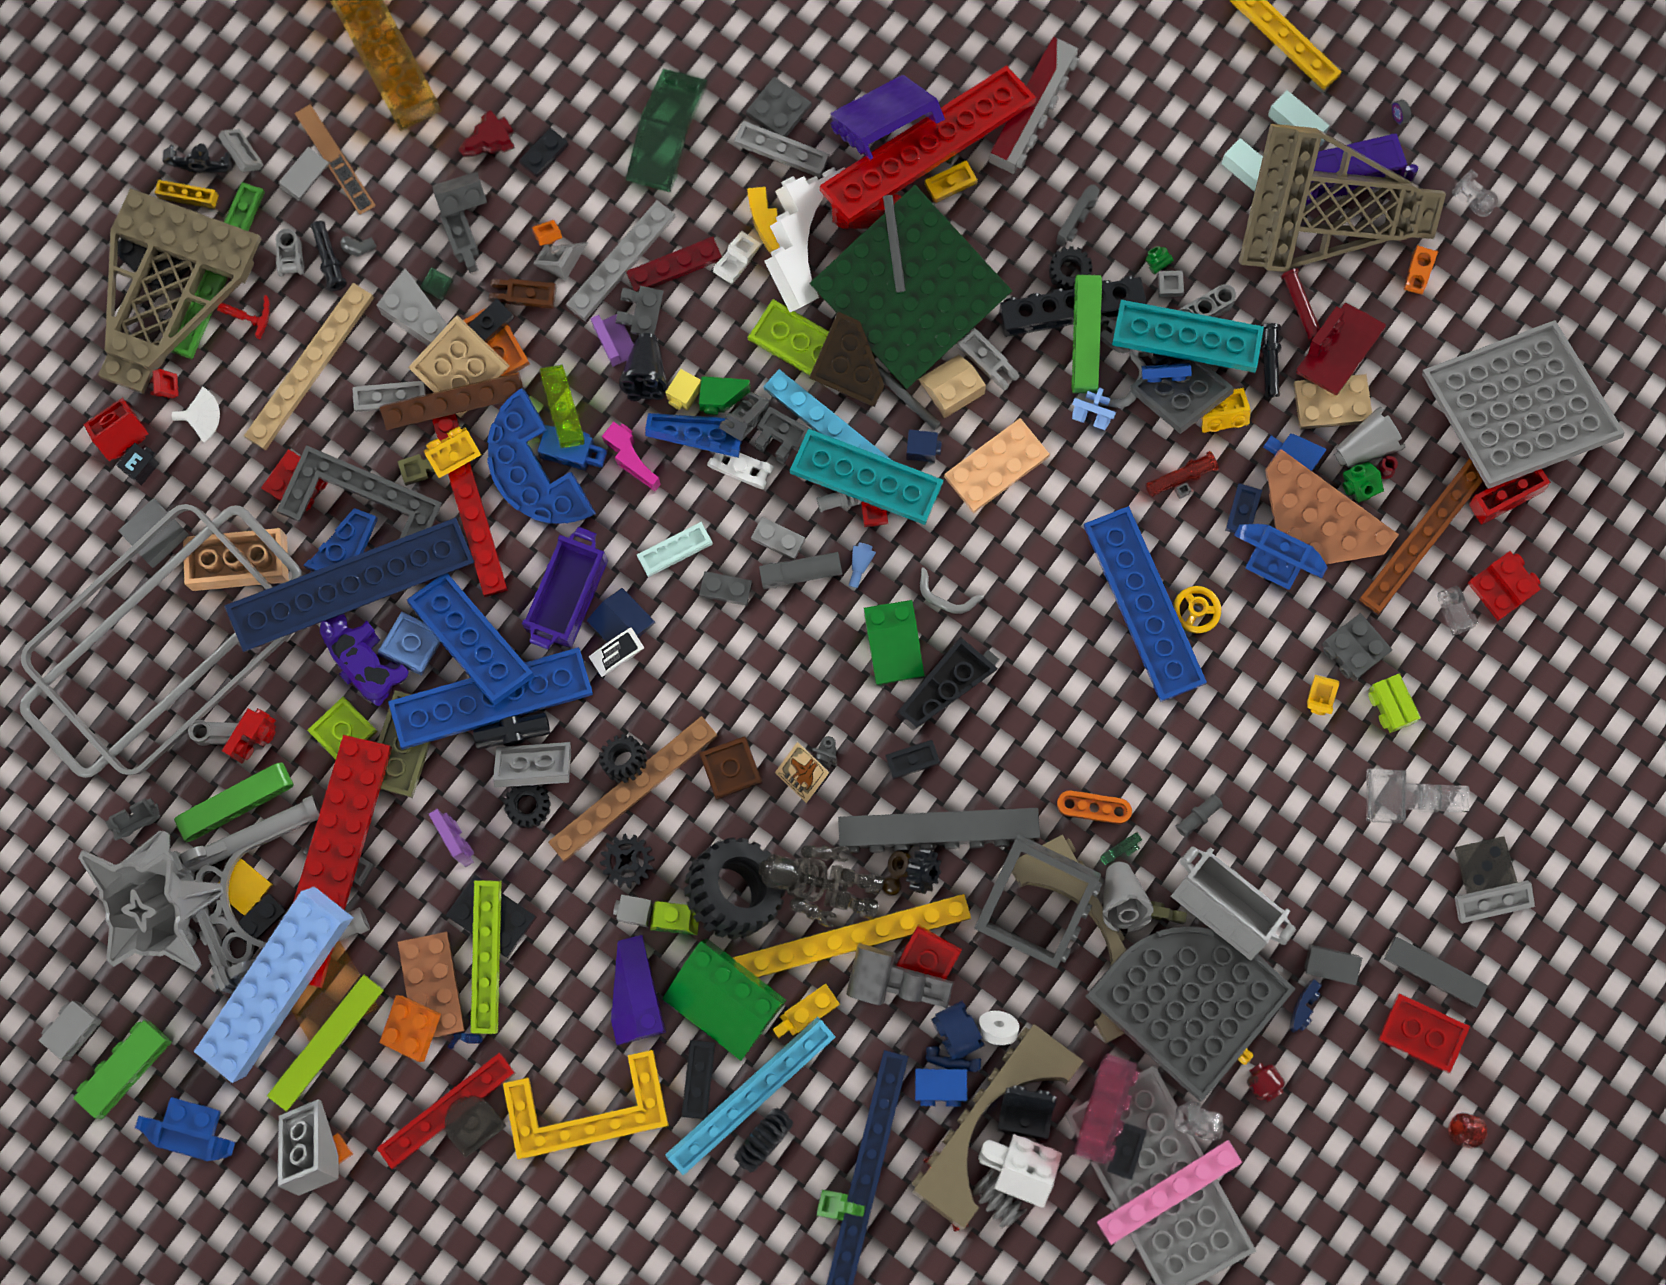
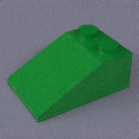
M907 600L865 607L864 618L876 685L924 677L913 601Z

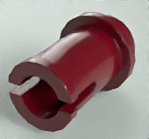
M1387 456L1386 459L1384 458L1383 461L1377 464L1376 468L1380 471L1381 479L1388 480L1394 476L1395 469L1398 466L1397 459Z

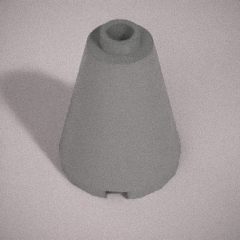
M1382 407L1374 410L1336 447L1337 453L1334 456L1341 467L1346 465L1347 468L1406 448L1405 444H1399L1398 441L1402 437L1388 415L1382 416L1381 412L1384 411Z
M1114 862L1106 869L1103 921L1108 928L1120 932L1119 929H1127L1128 932H1133L1143 928L1152 919V903L1130 865L1125 862Z

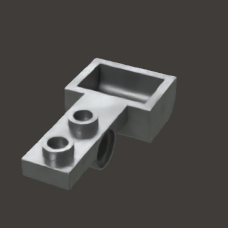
M861 943L858 944L846 992L847 996L868 1003L882 1005L885 1001L886 993L890 992L908 1001H923L944 1008L948 1007L954 982L894 966L896 953Z

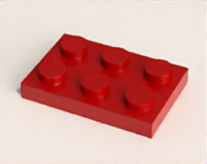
M1399 993L1395 998L1378 1041L1449 1074L1453 1069L1470 1026Z

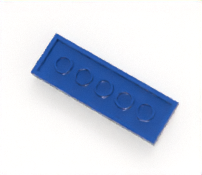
M448 573L439 576L407 599L410 607L493 705L499 703L534 677L529 667Z

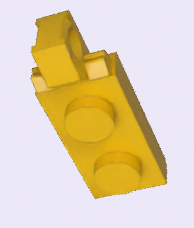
M824 984L785 1011V1014L780 1016L783 1022L776 1026L773 1031L778 1038H781L789 1031L794 1036L806 1028L815 1018L819 1017L821 1019L837 1008L840 1003L827 984Z

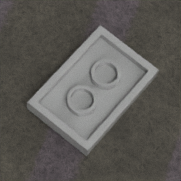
M570 742L496 747L493 776L494 788L569 783Z

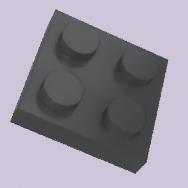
M774 76L746 110V115L767 130L787 137L810 109L811 102Z

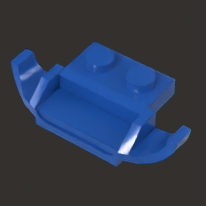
M1239 524L1234 536L1256 546L1245 569L1290 590L1300 569L1323 578L1328 568L1321 555L1313 546L1267 524Z
M173 1097L170 1098L163 1121L138 1116L135 1128L142 1132L156 1147L205 1161L220 1160L231 1156L236 1143L214 1136L221 1115L220 1110Z

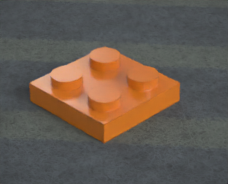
M396 995L379 1043L418 1062H424L441 1014L402 995Z

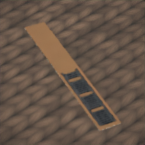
M311 104L296 112V117L321 156L329 162L328 167L359 215L376 206Z

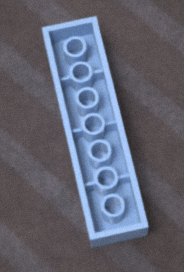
M316 887L301 891L194 1052L232 1083L247 1076L353 917Z

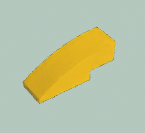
M766 187L747 188L749 206L755 228L770 253L780 248L770 228L772 224L778 222L776 219L778 216L777 208L768 209Z

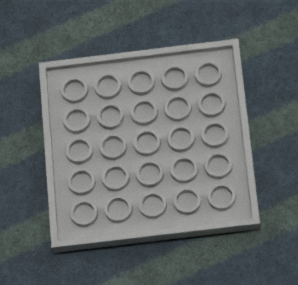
M1555 320L1426 368L1422 372L1423 378L1488 489L1621 439L1625 433Z

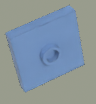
M401 611L379 648L378 655L398 665L403 664L405 668L422 676L441 642L424 622Z

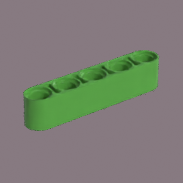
M1076 275L1072 393L1087 394L1090 391L1097 394L1102 297L1101 275Z
M282 762L277 763L181 813L174 818V821L184 842H190L288 791L294 784Z

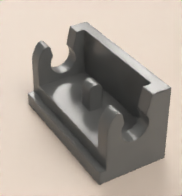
M749 392L746 396L752 399L755 405L743 400L732 413L726 415V419L720 423L719 428L742 441L761 421L770 403L769 399H764L753 392Z
M1309 944L1304 969H1306V974L1356 985L1362 957Z

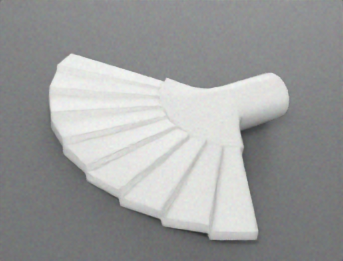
M204 387L201 388L187 410L172 411V420L187 421L204 443L212 437L219 425L220 410L215 397Z

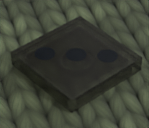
M1505 836L1454 848L1467 894L1518 883Z

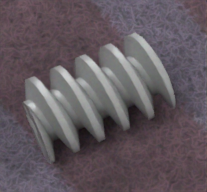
M993 1169L975 1185L972 1195L982 1194L979 1203L989 1202L986 1211L989 1212L995 1209L996 1212L993 1219L996 1220L1002 1217L1003 1220L1000 1227L1003 1228L1008 1225L1010 1226L1028 1208L1019 1210L1022 1204L1021 1200L1012 1202L1014 1196L995 1189L998 1177L991 1178L994 1172Z

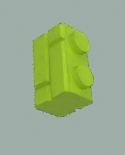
M1400 674L1379 681L1369 688L1368 696L1373 706L1378 707L1381 713L1379 721L1384 729L1388 728L1390 733L1412 725L1421 719Z

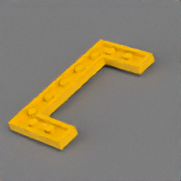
M653 1050L627 1055L637 1106L546 1127H538L530 1079L524 1078L503 1083L517 1159L668 1126Z

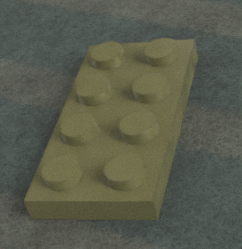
M395 690L392 700L409 696L410 694ZM389 707L378 743L390 745L392 751L380 789L413 798L431 742L402 750Z

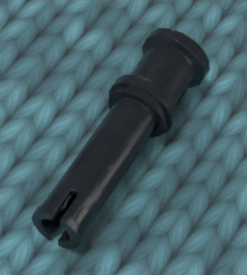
M315 221L310 226L322 261L320 270L324 273L327 281L326 289L328 291L341 290L347 286L346 279L341 274V263L335 258L325 222Z
M1266 323L1260 325L1264 326L1262 345L1260 347L1261 353L1264 354V396L1274 398V394L1276 397L1280 396L1278 353L1282 349V345L1279 344L1281 325Z

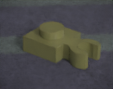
M421 454L397 461L406 486L429 479L427 472H435L427 458L423 460Z
M1150 901L1153 906L1152 919L1179 924L1186 923L1187 912L1170 910L1169 908H1164V903Z

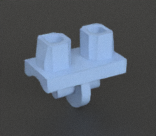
M1100 387L1097 394L1090 391L1087 392L1086 398L1094 400L1093 404L1078 398H1074L1072 404L1074 405L1072 419L1084 423L1088 411L1097 413L1093 426L1102 430H1106L1111 419H1114L1116 412L1098 406L1099 403L1109 405L1110 398L1102 396L1104 389Z

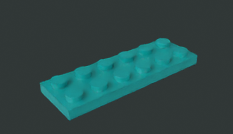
M1121 300L1112 346L1255 373L1264 326Z
M809 428L790 469V474L923 525L927 523L944 481Z

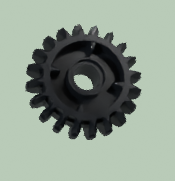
M779 1108L772 1109L736 1151L734 1159L739 1163L738 1165L750 1173L756 1171L793 1127V1121L789 1118V1115Z

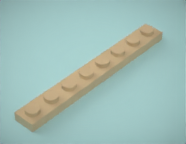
M354 283L350 286L244 435L246 439L266 451L374 299L371 293Z

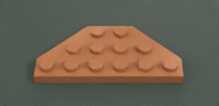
M1279 449L1265 469L1275 528L1313 546L1326 564L1384 555L1398 537V533L1282 449Z

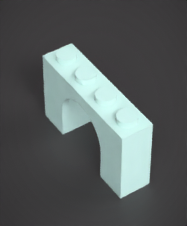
M1288 90L1275 101L1268 114L1273 121L1280 125L1317 128L1324 133H1327L1330 126ZM1240 138L1224 154L1221 164L1255 192L1263 156ZM1321 138L1320 146H1321L1326 140H1324V139Z

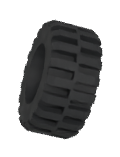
M732 837L714 843L691 863L689 867L690 872L685 877V883L688 886L684 888V894L690 900L687 902L689 910L693 909L696 914L693 916L694 919L705 924L703 926L708 932L714 930L715 935L721 938L726 935L729 939L745 938L756 933L774 920L784 903L783 899H781L785 896L786 889L785 886H782V882L785 881L783 873H781V881L774 884V880H778L779 878L777 877L780 876L778 875L777 860L773 861L770 856L772 854L767 849L764 851L760 849V844L755 841L749 844V840L746 838L736 840ZM774 863L776 865L775 870H770L769 865ZM720 869L733 870L745 879L751 892L749 908L735 906L724 897L718 881ZM768 874L773 875L772 881L767 879Z

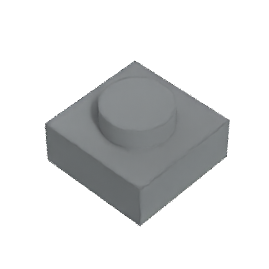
M1159 271V297H1180L1184 295L1183 271Z

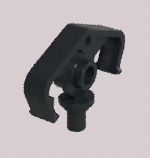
M202 143L193 147L191 153L185 158L177 156V151L174 150L173 145L163 150L162 162L168 166L192 173H227L232 171V158L229 152H225V157H221L220 161H210L207 147Z

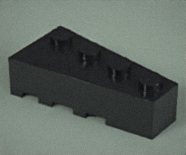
M960 637L897 711L895 716L914 731L997 671L998 668Z

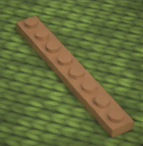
M701 716L645 762L646 768H640L643 772L640 776L636 773L634 775L636 777L635 780L632 781L631 778H628V783L623 781L548 841V843L564 862L567 861L718 737L717 733Z

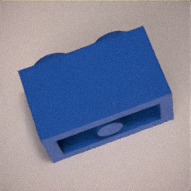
M916 1069L915 1101H920V1106H936V1101L946 1102V1106L961 1107V1102L967 1101V1070Z

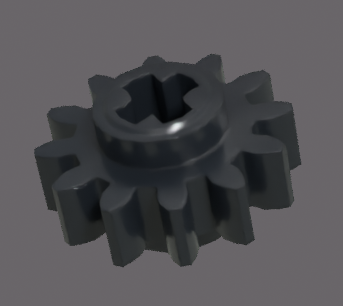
M921 848L920 851H914V859L909 858L910 863L908 868H906L908 874L906 882L911 883L909 886L910 890L926 894L927 891H933L932 884H938V878L942 872L939 867L941 861L936 860L938 853Z

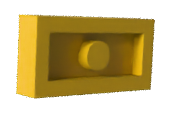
M967 160L925 180V186L935 203L977 184V178Z

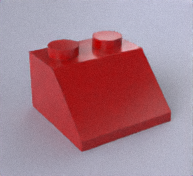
M123 397L84 424L91 440L108 461L120 458L124 455L126 449L134 443L140 444L146 435L149 434Z

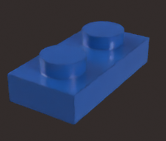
M1190 363L1141 366L1142 379H1147V382L1151 383L1161 382L1162 378L1171 377L1172 381L1186 380V376H1192Z

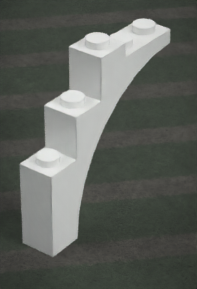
M833 167L823 172V178L819 180L817 176L807 181L804 176L797 180L793 176L781 182L783 187L775 191L785 210V213L776 217L778 222L770 226L780 248L770 252L772 257L764 262L789 312L819 298L815 289L809 284L812 281L808 263L809 230L815 211L824 197L819 191L820 185L843 171L845 167L838 171Z

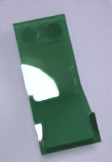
M663 68L641 115L626 174V181L671 192L678 176V166L687 130L707 88V80Z

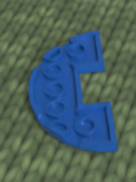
M521 388L501 406L499 413L491 424L488 435L487 461L497 489L516 510L541 522L572 523L595 515L593 507L572 472L552 483L545 474L528 442L548 431L526 391L524 388Z

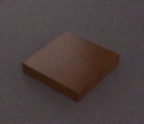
M746 736L699 753L716 800L762 783Z

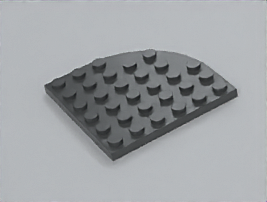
M1176 927L1158 931L1139 940L1128 948L1111 965L1085 997L1199 1102H1202L1294 992L1295 988L1258 954L1252 960H1249L1212 929Z

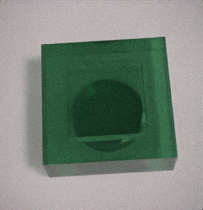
M431 268L420 289L442 301L452 285L453 279Z

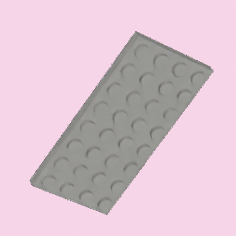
M1155 1065L1065 1113L1070 1126L1115 1209L1123 1206L1203 1156L1199 1145ZM1122 1122L1147 1130L1132 1180L1106 1172ZM1217 1179L1129 1233L1156 1285H1196L1256 1252Z

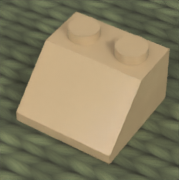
M960 355L955 356L919 378L920 383L944 419L985 394L986 384L973 365Z

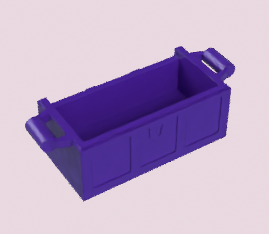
M1394 133L1347 145L1409 181L1415 179L1418 166L1416 164L1407 166L1397 134ZM1335 147L1319 151L1314 171L1338 172L1344 150ZM1351 156L1347 174L1373 177L1386 176L1381 171ZM1324 182L1328 189L1337 184ZM1321 184L1310 193L1314 199H1317L1326 190ZM1348 185V187L1353 191L1358 185ZM1343 187L1333 196L1336 198L1349 193ZM1307 196L1305 206L1312 202L1309 196Z
M577 527L576 531L568 538L559 535L557 546L547 565L546 572L536 591L526 619H523L522 622L526 632L531 634L530 643L545 649H549L553 643L572 649L608 563L605 552L596 549L595 539L597 533ZM575 536L591 541V546L574 540Z

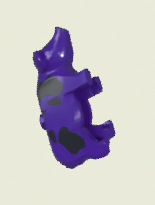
M345 614L321 622L320 634L334 662L342 670L339 673L341 678L347 685L352 682L368 701L376 706L382 705L383 701L390 695L392 686L405 681L409 671L403 664L398 665L394 662H390L385 666L380 664L377 655L372 650L379 643L380 639L367 621L362 626L354 629L348 628Z

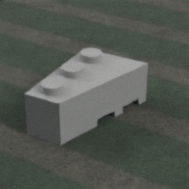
M406 268L377 304L379 311L384 317L427 346L447 326Z

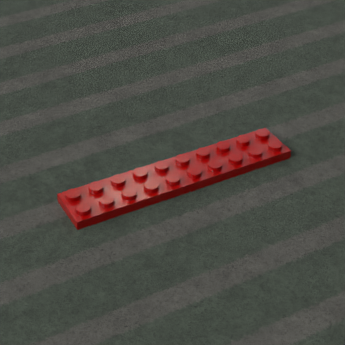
M1006 65L941 107L945 120L936 124L928 117H925L872 151V159L865 156L822 183L819 191L849 224L882 203L883 196L896 194L1036 102V96Z
M343 735L294 901L301 891L316 887L345 910L392 751L390 745ZM333 949L308 985L318 988L323 987Z

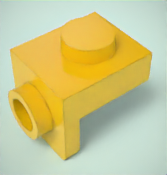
M1314 675L1307 699V707L1311 709L1312 713L1322 716L1326 713L1332 714L1333 703L1339 686L1338 680Z

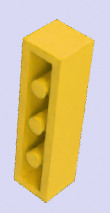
M158 180L155 194L159 199L215 209L218 194L215 190Z

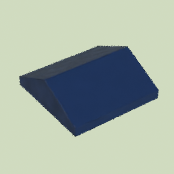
M623 588L605 599L587 619V622L607 643L629 628H632L637 637L640 638L656 623Z

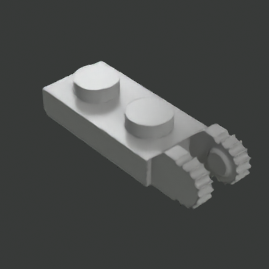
M976 328L957 343V347L1004 391L1009 385L997 372L1003 368L1011 379L1016 381L1020 377L1017 371L1008 363V360Z

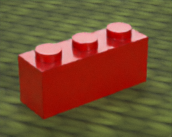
M1539 469L1482 491L1473 497L1469 507L1480 524L1483 525L1543 493L1551 482L1544 471Z

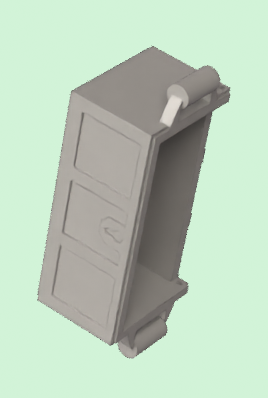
M1190 847L1180 860V863L1189 874L1171 895L1173 899L1249 960H1252L1270 939L1278 941L1282 945L1289 941L1296 931V928L1287 918L1291 912L1289 909H1281L1260 890L1247 882L1236 871L1212 853L1214 850L1211 847L1206 852ZM1197 855L1201 857L1194 867L1190 866ZM1283 923L1284 925H1286V927L1278 936L1275 934V932Z

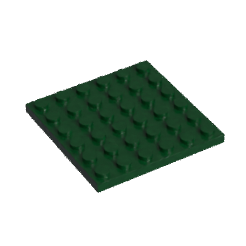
M916 185L894 204L905 292L896 293L885 213L809 283L836 313L839 311L861 322L873 354L906 389L917 381L1012 292L1010 287Z

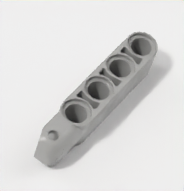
M1228 284L1220 285L1180 308L1179 311L1218 318L1232 308L1236 298V291ZM1219 296H1227L1230 301L1223 302L1219 299ZM1205 307L1209 310V313L1203 314L1198 308ZM1132 349L1135 356L1147 357L1152 354Z

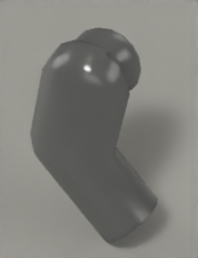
M344 236L340 241L341 248L346 253L354 256H361L377 247L372 237L359 242L350 236Z

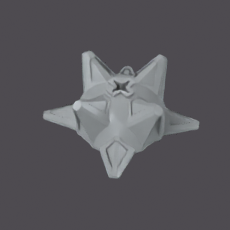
M165 831L157 832L117 865L84 850L81 851L78 858L98 888L99 899L103 901L106 911L105 920L109 926L106 960L114 967L135 953L141 956L151 955L160 957L166 955L196 972L200 968L201 963L192 947L197 941V936L193 929L188 927L189 921L193 916L224 894L222 885L219 883L180 880L172 871L173 857L170 855V834Z

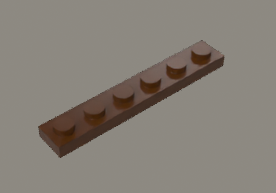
M518 372L380 406V411L386 430L506 402L515 392L523 388V384Z

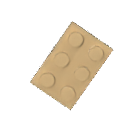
M1367 374L1351 376L1337 396L1309 380L1295 381L1293 384L1300 430L1361 424L1372 413Z

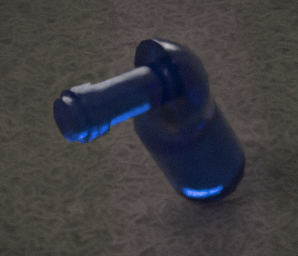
M454 1033L453 1036L455 1037L448 1045V1048L452 1050L459 1039L467 1044H479L482 1042V1035Z

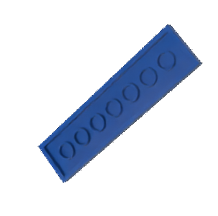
M1130 507L1122 508L1084 523V529L1160 702L1206 685L1207 681Z
M580 648L525 662L533 672L534 677L496 705L492 704L471 678L388 701L401 749H407L494 724L507 717L522 716L593 695Z

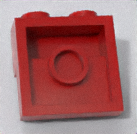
M288 449L261 489L281 502L301 457ZM319 479L305 511H308L313 506L315 496L319 491L325 489L328 482Z
M1511 551L1500 557L1468 582L1469 586L1497 621L1504 618L1541 590L1539 587L1541 582L1537 575L1533 572L1529 574L1523 567L1525 565L1523 558L1518 553L1513 554Z
M247 708L223 747L222 752L243 764L245 760L252 756L255 743L264 748L266 743L269 744L276 733L274 731L276 720L258 708L255 712Z

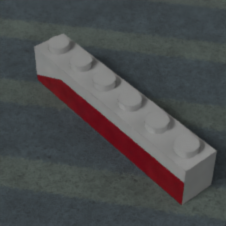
M1055 37L1051 39L1026 86L1036 96V102L1006 122L990 152L989 163L1012 174H1015L1018 167H1023L1027 159L1026 151L1028 148L1032 149L1038 138L1036 135L1038 129H1043L1048 120L1047 112L1049 109L1053 110L1059 99L1057 97L1059 90L1063 91L1069 81L1067 75L1070 70L1074 72L1078 65L1077 47Z

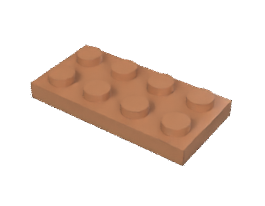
M443 932L398 942L407 998L441 1014L433 1038L465 1032L449 933Z

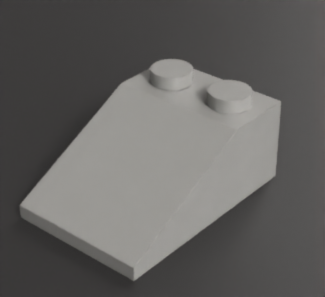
M317 1099L280 1115L278 1186L299 1196L338 1180V1153L322 1101Z

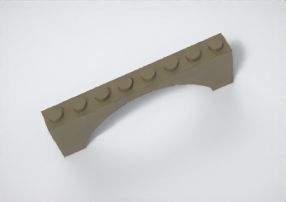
M1063 834L1042 845L1084 865L1081 860H1076L1073 854L1076 852L1075 847L1069 838L1065 840ZM1028 854L1018 858L1012 871L1020 888L1030 885L1049 889L1064 895L1079 904L1088 885L1087 882ZM1098 892L1096 897L1091 895L1088 904H1091L1092 907L1088 914L1095 921L1105 939L1110 957V965H1112L1126 951L1122 943L1125 939L1121 930L1120 932L1113 931L1104 923L1102 916L1103 906L1097 898L1100 896ZM1102 1012L1100 1017L1093 1021L1105 1044L1125 1034Z
M1033 1024L1030 1030L1026 1027L1017 1038L1020 1041L1017 1048L1014 1050L1010 1047L1002 1058L1006 1062L1001 1070L995 1068L987 1079L991 1084L985 1091L982 1088L978 1091L972 1100L976 1103L971 1111L965 1109L957 1120L961 1124L956 1132L950 1130L942 1141L946 1146L941 1153L935 1151L927 1163L930 1165L928 1171L925 1174L920 1171L912 1182V1185L915 1186L912 1193L960 1230L966 1227L979 1209V1206L973 1201L969 1187L967 1154L971 1134L981 1114L993 1101L1005 1093L1006 1088L1042 1081H1061L1066 1085L1083 1063L1081 1058L1035 1024Z

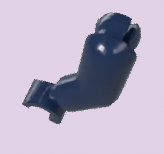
M926 1047L927 1055L925 1057L931 1064L946 1069L963 1070L967 1068V1071L977 1072L981 1068V1058L969 1061L964 1060V1058L952 1060L951 1057L939 1056L940 1047Z

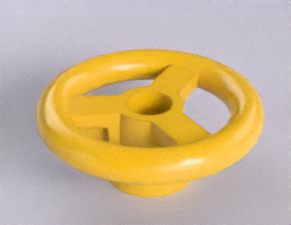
M1188 587L1182 590L1173 602V607L1180 623L1187 632L1195 634L1208 632L1220 620V601L1211 590L1205 587ZM1199 593L1207 596L1212 601L1213 606H1209L1205 598L1194 597L1192 594ZM1184 598L1189 604L1188 610L1190 612L1186 622L1180 614V605ZM1196 605L1200 606L1202 611L1196 612L1193 607ZM1205 614H1214L1207 624L1192 626L1197 617H1202Z

